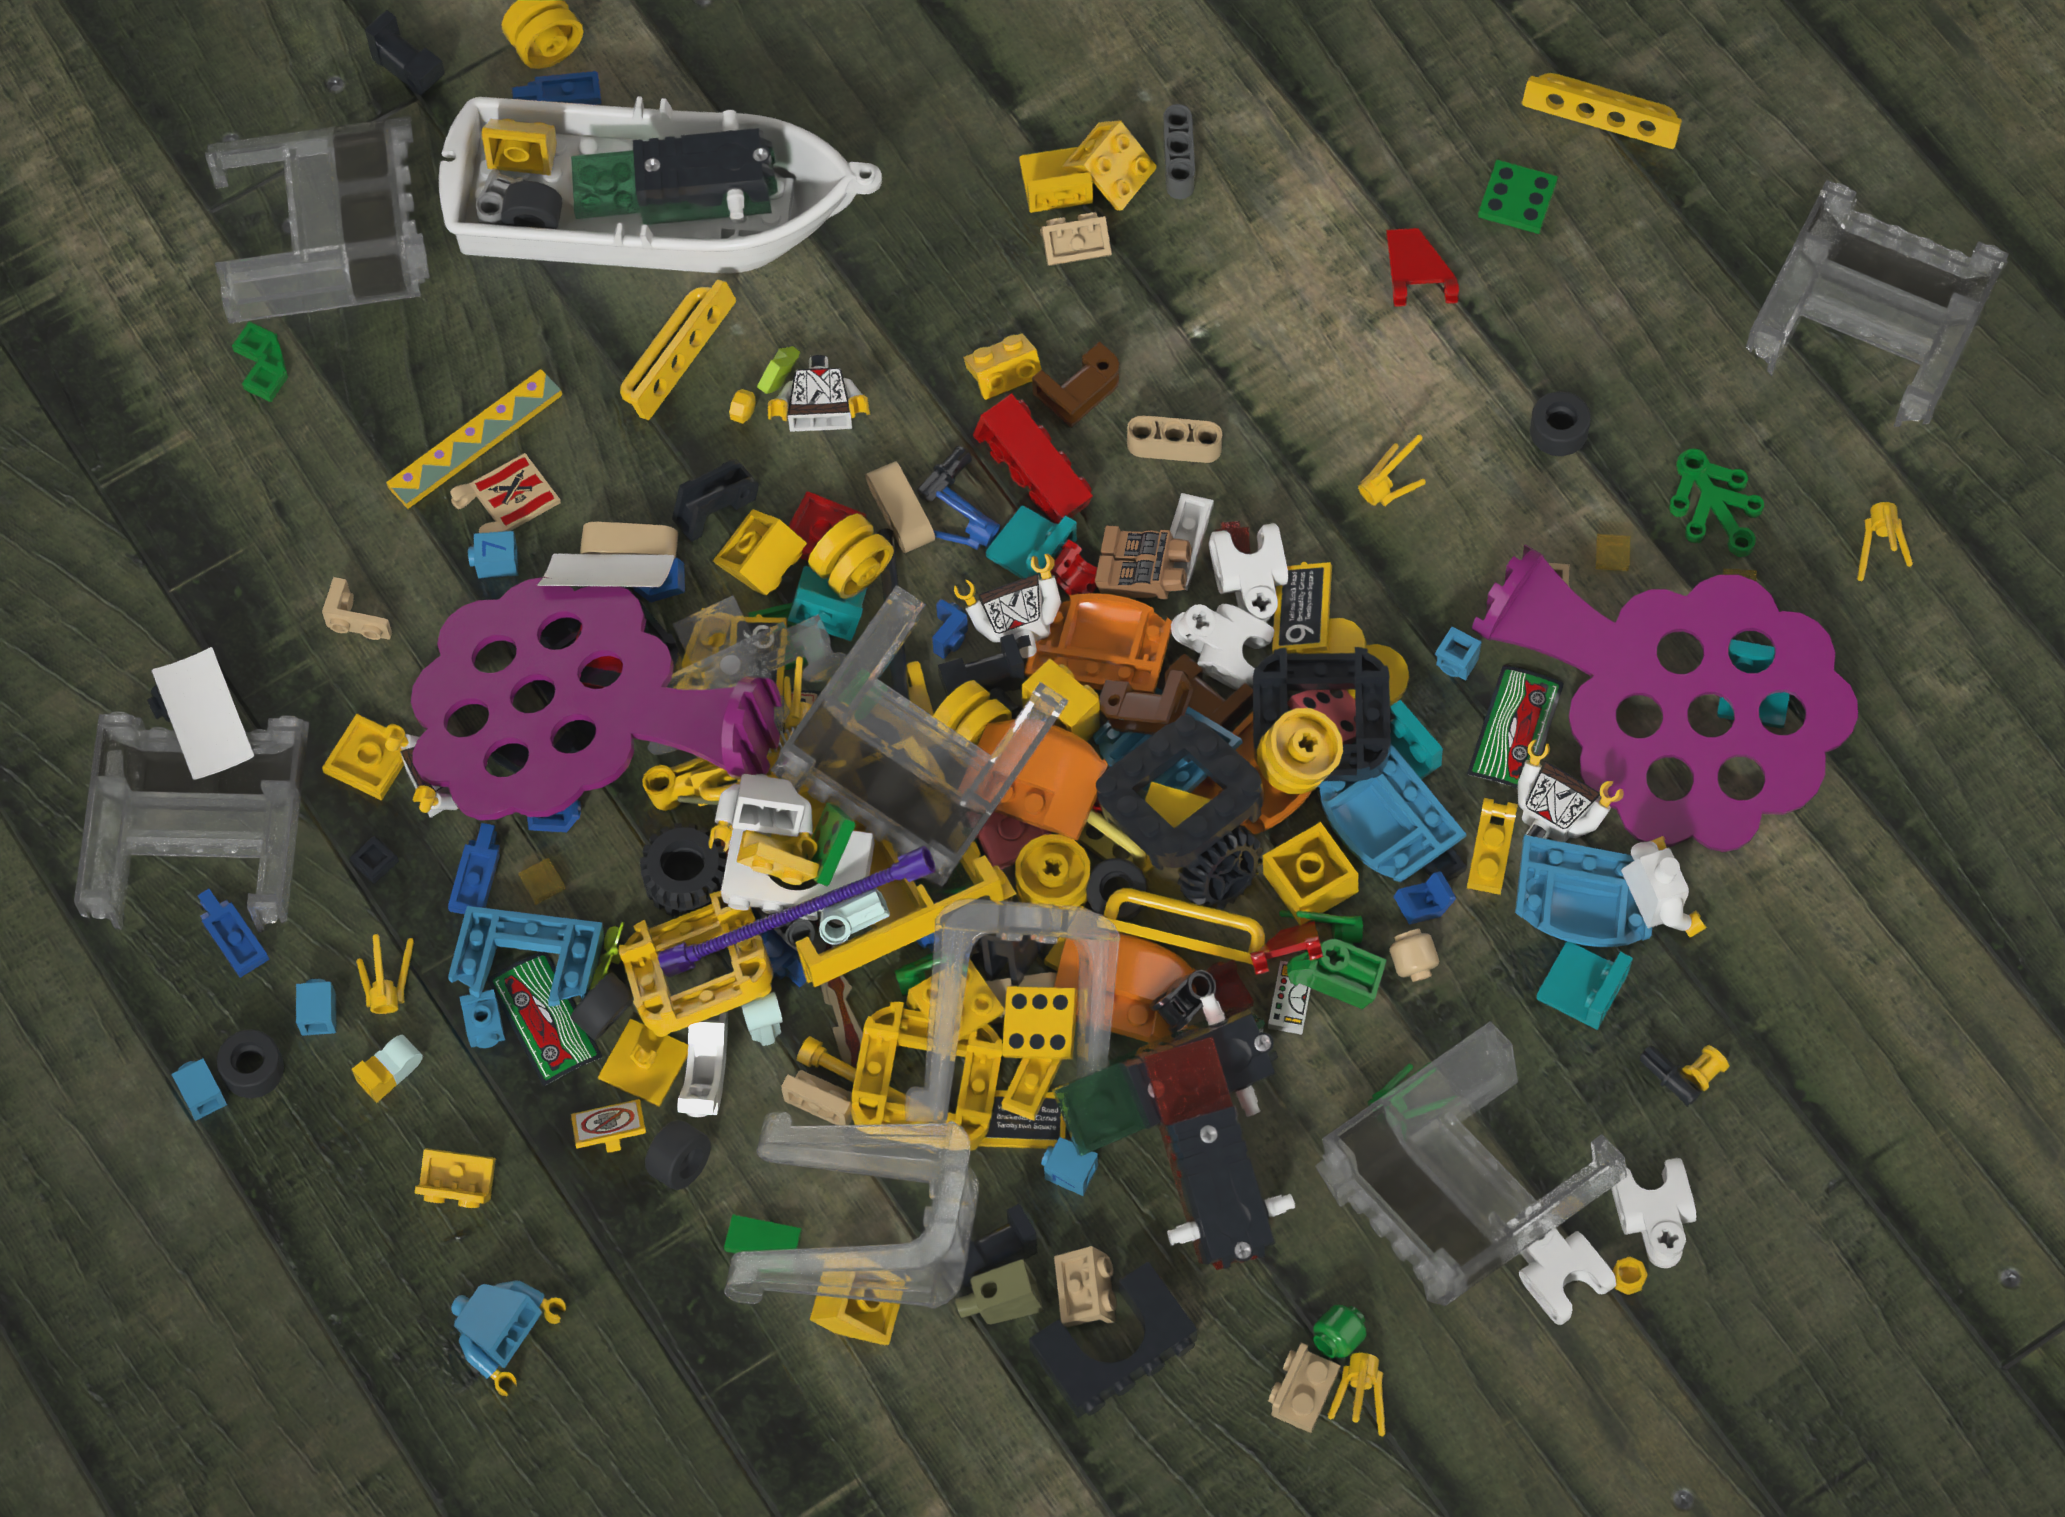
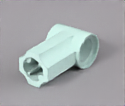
M874 888L843 903H835L824 908L821 912L819 929L822 939L829 944H842L851 934L889 917L890 911L881 891ZM838 919L845 925L840 928H833L827 922Z
M772 992L764 997H757L753 1001L741 1005L752 1040L760 1042L763 1046L775 1043L777 1035L781 1033L779 1023L783 1022L776 994Z

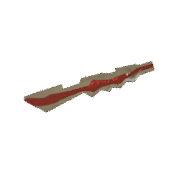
M818 916L817 920L813 921L820 928L821 917ZM827 943L824 952L837 945ZM840 975L821 984L824 1002L825 1004L832 1005L839 1026L833 1027L832 1031L841 1060L857 1068L863 1032L846 1001L852 986L843 975Z

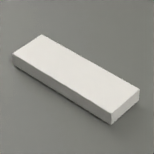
M1181 493L1170 532L1174 539L1188 540L1192 547L1191 561L1174 563V568H1184L1187 574L1185 590H1188L1214 504L1211 499Z

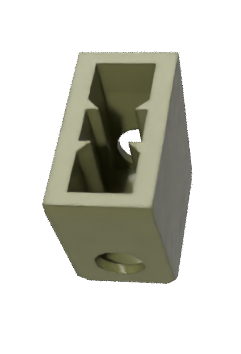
M1024 1259L971 1278L973 1292L955 1298L961 1318L980 1313L987 1324H995L1044 1311L1036 1278Z

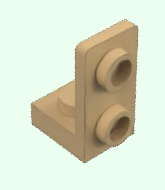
M333 577L322 610L327 627L338 633H347L348 631L359 633L372 640H379L380 638L391 639L392 630L388 619L351 612L354 595L350 592L347 580Z

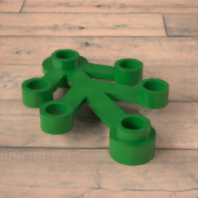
M1699 449L1684 451L1679 455L1676 462L1677 472L1682 478L1676 495L1670 500L1669 511L1676 517H1683L1688 513L1690 507L1688 497L1695 482L1701 491V495L1693 519L1687 524L1685 531L1686 539L1691 543L1703 541L1706 533L1705 523L1711 508L1729 537V551L1737 557L1750 555L1754 550L1756 536L1750 529L1739 527L1725 505L1729 504L1742 508L1745 515L1751 518L1759 517L1762 514L1764 501L1760 496H1747L1737 493L1746 488L1748 481L1747 473L1742 469L1732 470L1711 464L1705 453ZM1695 464L1698 468L1692 469L1689 468L1687 465ZM1709 477L1726 481L1727 486L1732 491L1714 486ZM1732 478H1741L1743 482L1736 483L1732 480ZM1682 503L1685 507L1679 509L1676 508L1674 504ZM1754 503L1757 504L1759 508L1751 509L1748 505ZM1698 529L1701 534L1694 535L1690 530ZM1741 542L1744 543L1746 547L1741 548L1736 546L1735 544Z

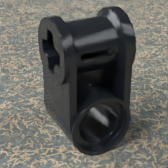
M1196 970L1177 979L1150 1004L1149 1008L1152 1011H1157L1169 1025L1168 1030L1171 1034H1174L1186 1026L1203 1006L1200 1000L1201 997L1211 993L1215 994V980L1209 972ZM1191 984L1195 986L1197 994L1192 990Z

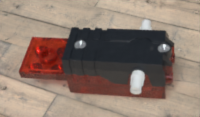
M1213 1037L1144 1056L1143 1060L1162 1121V1125L1159 1126L1187 1221L1186 1224L1176 1226V1229L1167 1231L1171 1245L1192 1241L1198 1262L1200 1264H1212L1216 1270L1229 1268L1233 1262L1242 1263L1265 1257L1264 1247L1276 1244L1269 1217H1275V1215L1285 1213L1288 1209H1294L1295 1204L1291 1194L1283 1197L1279 1195L1267 1198L1266 1200L1262 1198L1251 1157H1248L1246 1140H1243L1241 1123H1238L1237 1109L1232 1104Z

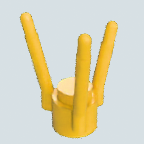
M1417 435L1384 468L1399 448V445L1394 443L1369 475L1360 481L1361 484L1358 485V490L1368 503L1375 506L1381 502L1383 506H1386L1392 500L1426 484L1425 479H1420L1390 493L1393 483L1387 476L1423 439L1422 435Z
M1881 502L1873 505L1870 509L1871 518L1865 519V535L1859 563L1858 581L1864 580L1873 531H1876L1878 536L1889 538L1892 551L1898 549L1896 542L1898 539L1906 565L1909 567L1913 565L1902 530V521L1898 518L1897 506L1894 503Z
M801 656L796 658L793 702L790 678L786 676L783 680L785 711L783 724L785 725V730L792 731V727L794 729H797V725L803 727V722L808 725L809 720L813 721L814 718H818L820 710L826 705L841 671L840 665L835 666L813 712L810 704L800 702L803 658Z
M378 934L373 935L376 981L372 983L373 988H371L363 960L361 958L357 959L356 963L366 995V1006L370 1007L371 1012L376 1014L393 1013L398 1010V1004L405 1002L404 989L412 956L413 938L407 940L397 988L394 987L393 981L384 980L380 937Z
M1354 1353L1351 1355L1349 1366L1343 1367L1342 1379L1328 1413V1418L1330 1420L1335 1418L1349 1381H1351L1350 1385L1356 1388L1352 1420L1355 1423L1359 1422L1364 1390L1371 1389L1373 1384L1378 1434L1384 1436L1383 1372L1378 1371L1379 1359L1376 1356L1367 1353Z

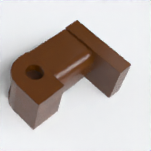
M1099 341L1082 356V368L1061 386L1041 369L1032 377L1033 394L1072 428L1118 387V358Z
M1185 653L1165 673L1166 685L1170 670L1183 671L1194 688L1188 706L1226 730H1229L1253 707V689L1249 685L1244 683L1225 700L1202 680L1203 669Z
M1170 670L1162 695L1134 692L1129 682L1105 680L1099 697L1100 710L1107 717L1110 726L1116 731L1154 735L1166 725L1175 722L1179 717L1185 715L1194 688L1183 671Z

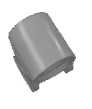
M492 169L476 201L478 222L480 224L505 225L501 218L505 190L510 184L525 181L524 178L518 177L514 179L501 174L498 169Z

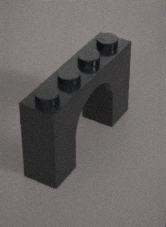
M1149 1261L1119 1280V1293L1140 1321L1145 1334L1138 1350L1127 1359L1114 1363H1105L1090 1358L1079 1348L1060 1319L1029 1338L1030 1351L1077 1418L1085 1413L1088 1416L1095 1414L1105 1406V1400L1114 1394L1118 1396L1126 1394L1135 1386L1136 1383L1134 1381L1145 1374L1148 1377L1155 1375L1164 1368L1165 1361L1174 1355L1182 1357L1195 1347L1194 1342L1197 1341V1328Z

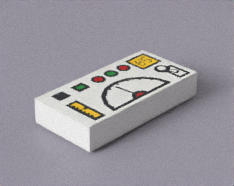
M1280 961L1268 1029L1302 1035L1311 988L1302 984L1297 986L1291 984L1287 973L1288 962Z

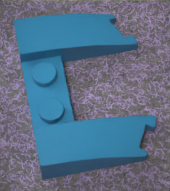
M467 906L448 975L449 981L453 983L459 980L470 987V994L480 998L497 946L555 953L560 955L548 1005L557 1006L560 1005V1000L579 995L583 999L588 994L604 941L603 923Z

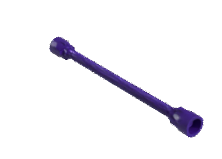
M922 846L898 856L899 862L892 864L891 868L879 871V873L867 876V878L864 877L859 879V881L847 884V886L844 885L839 887V889L824 893L804 901V903L792 906V908L789 907L784 909V911L769 915L698 945L692 944L687 946L683 942L663 950L658 954L660 967L667 977H673L695 968V962L701 960L702 956L717 952L737 944V942L739 943L745 939L772 930V928L774 929L815 911L827 908V906L842 902L890 881H899L906 878L908 882L934 873V859L928 848Z

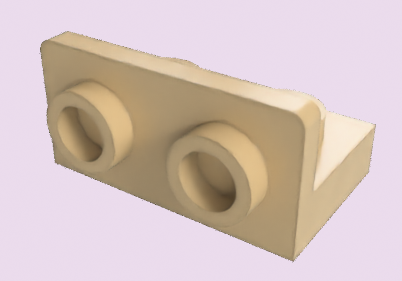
M1097 212L1078 215V221L1066 223L1065 218L1047 220V226L1040 229L1041 236H1043L1047 266L1112 255L1106 217L1097 218Z
M803 1070L798 1071L796 1077L786 1076L781 1086L785 1102L847 1130L852 1120L851 1092Z
M1091 1246L1054 1256L1062 1324L1066 1327H1072L1099 1319L1108 1324L1115 1322L1114 1310L1117 1309V1299L1112 1291L1110 1276L1113 1275V1265L1108 1255Z
M1301 1342L1297 1352L1291 1350L1283 1367V1370L1287 1372L1283 1383L1276 1382L1268 1400V1402L1273 1403L1271 1416L1312 1433L1341 1365L1308 1352V1345Z

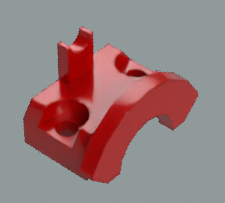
M1068 539L1062 547V552L1054 561V567L1050 571L1051 576H1055L1058 589L1064 590L1068 595L1093 593L1097 588L1095 583L1097 567L1085 561L1079 554L1082 550L1081 547Z

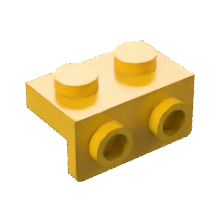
M1023 333L1008 336L1002 342L989 347L979 348L972 354L963 357L966 368L978 381L981 395L985 400L1031 382L1032 377L1042 369L1036 348Z
M743 831L736 862L751 867L752 870L758 873L770 874L781 878L783 882L792 885H801L802 882L816 878L819 864L805 859V851L802 850L801 857L792 854L795 846L756 831Z
M426 1148L423 1153L420 1183L415 1186V1194L424 1195L423 1200L427 1202L445 1203V1198L459 1200L458 1206L479 1208L480 1203H485L491 1199L496 1158Z

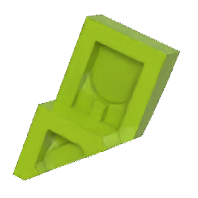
M794 346L778 349L757 387L766 394L780 389L797 361L800 351Z

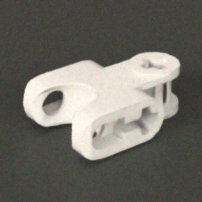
M1275 523L1264 524L1257 534L1258 551L1254 554L1239 552L1234 547L1229 532H1212L1209 540V549L1219 592L1221 594L1235 592L1238 608L1266 623L1278 607L1275 586L1285 585L1288 582L1287 564L1278 526ZM1255 601H1256V603H1257L1258 606H1260V607L1263 606V607H1264V609H1263L1262 612H1260V608H1259V607H1257V606L1253 607L1252 604H1253Z
M1201 604L1194 605L1187 609L1186 612H1182L1174 617L1171 623V632L1175 640L1200 653L1197 664L1203 669V673L1235 690H1238L1244 683L1253 689V673L1255 668L1244 659L1242 646L1247 645L1254 649H1259L1270 644L1274 636L1273 627L1244 610L1229 604L1219 605L1216 612Z
M1680 1158L1665 1161V1167L1662 1172L1664 1185L1655 1190H1646L1637 1185L1628 1168L1612 1170L1610 1185L1624 1234L1641 1232L1649 1260L1660 1268L1675 1266L1681 1259L1686 1243L1682 1224L1696 1221L1695 1204L1683 1161Z
M1531 1214L1520 1222L1516 1237V1247L1529 1263L1528 1266L1519 1271L1520 1279L1555 1324L1562 1325L1571 1318L1572 1304L1563 1291V1287L1567 1283L1583 1281L1590 1285L1598 1294H1605L1616 1287L1614 1273L1580 1232L1576 1231L1564 1239L1552 1225L1551 1221L1539 1214ZM1529 1233L1533 1236L1532 1239L1528 1238ZM1540 1235L1541 1240L1539 1241V1239L1536 1238V1236Z

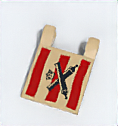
M525 453L469 484L456 486L451 490V496L453 497L451 501L455 508H464L477 496L495 520V522L482 525L479 528V533L511 531L561 503L560 498Z

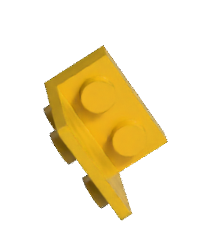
M1120 120L1099 122L1062 168L1067 174L1072 172H1091L1092 181L1118 211L1124 209L1156 170L1157 166Z
M1078 147L1021 155L1019 157L1030 213L1093 203L1091 172H1072L1067 174L1062 168Z
M967 955L909 989L906 1005L910 1010H921L946 1047L952 1046L1004 1013L1003 1006Z

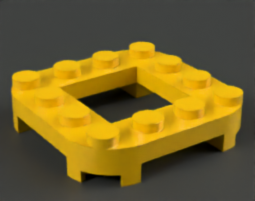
M721 891L709 894L712 904L649 929L645 920L640 921L633 926L636 932L626 941L625 945H619V955L625 966L634 997V1005L646 1027L653 1030L656 1036H666L671 1032L699 1023L770 993L773 969L761 934L728 947L734 972L671 996L665 974L658 960L659 952L683 942L687 946L692 944L698 945L757 921L750 906L748 910L730 908L728 903H724Z
M890 1002V1006L878 1010L871 1017L868 1016L864 1024L851 1095V1116L855 1128L861 1133L880 1140L950 1152L975 1150L989 1130L1003 1046L1002 1039L998 1037L995 1030L986 1024L952 1046L946 1047L921 1011L904 1009V1002ZM896 1046L966 1057L956 1114L886 1102Z

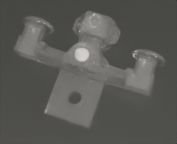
M731 596L673 623L692 665L673 673L672 679L666 688L683 690L735 687L746 676L771 679V671L796 660L798 656H805L809 664L803 670L802 678L807 682H822L840 673L847 664L848 656L844 652L833 653L830 647L829 635L819 614L788 629L784 622H781L753 636L734 596ZM715 633H723L727 637L726 642L720 647H712L708 643L709 638ZM780 695L782 708L774 707V722L779 734L784 729L785 720L790 712L782 695ZM653 741L647 747L649 752L656 755H666L680 750Z

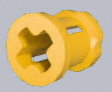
M1706 1045L1702 1049V1055L1692 1065H1686L1682 1072L1705 1092L1709 1088L1708 1083L1719 1072H1725L1729 1068V1064L1722 1053L1716 1048Z

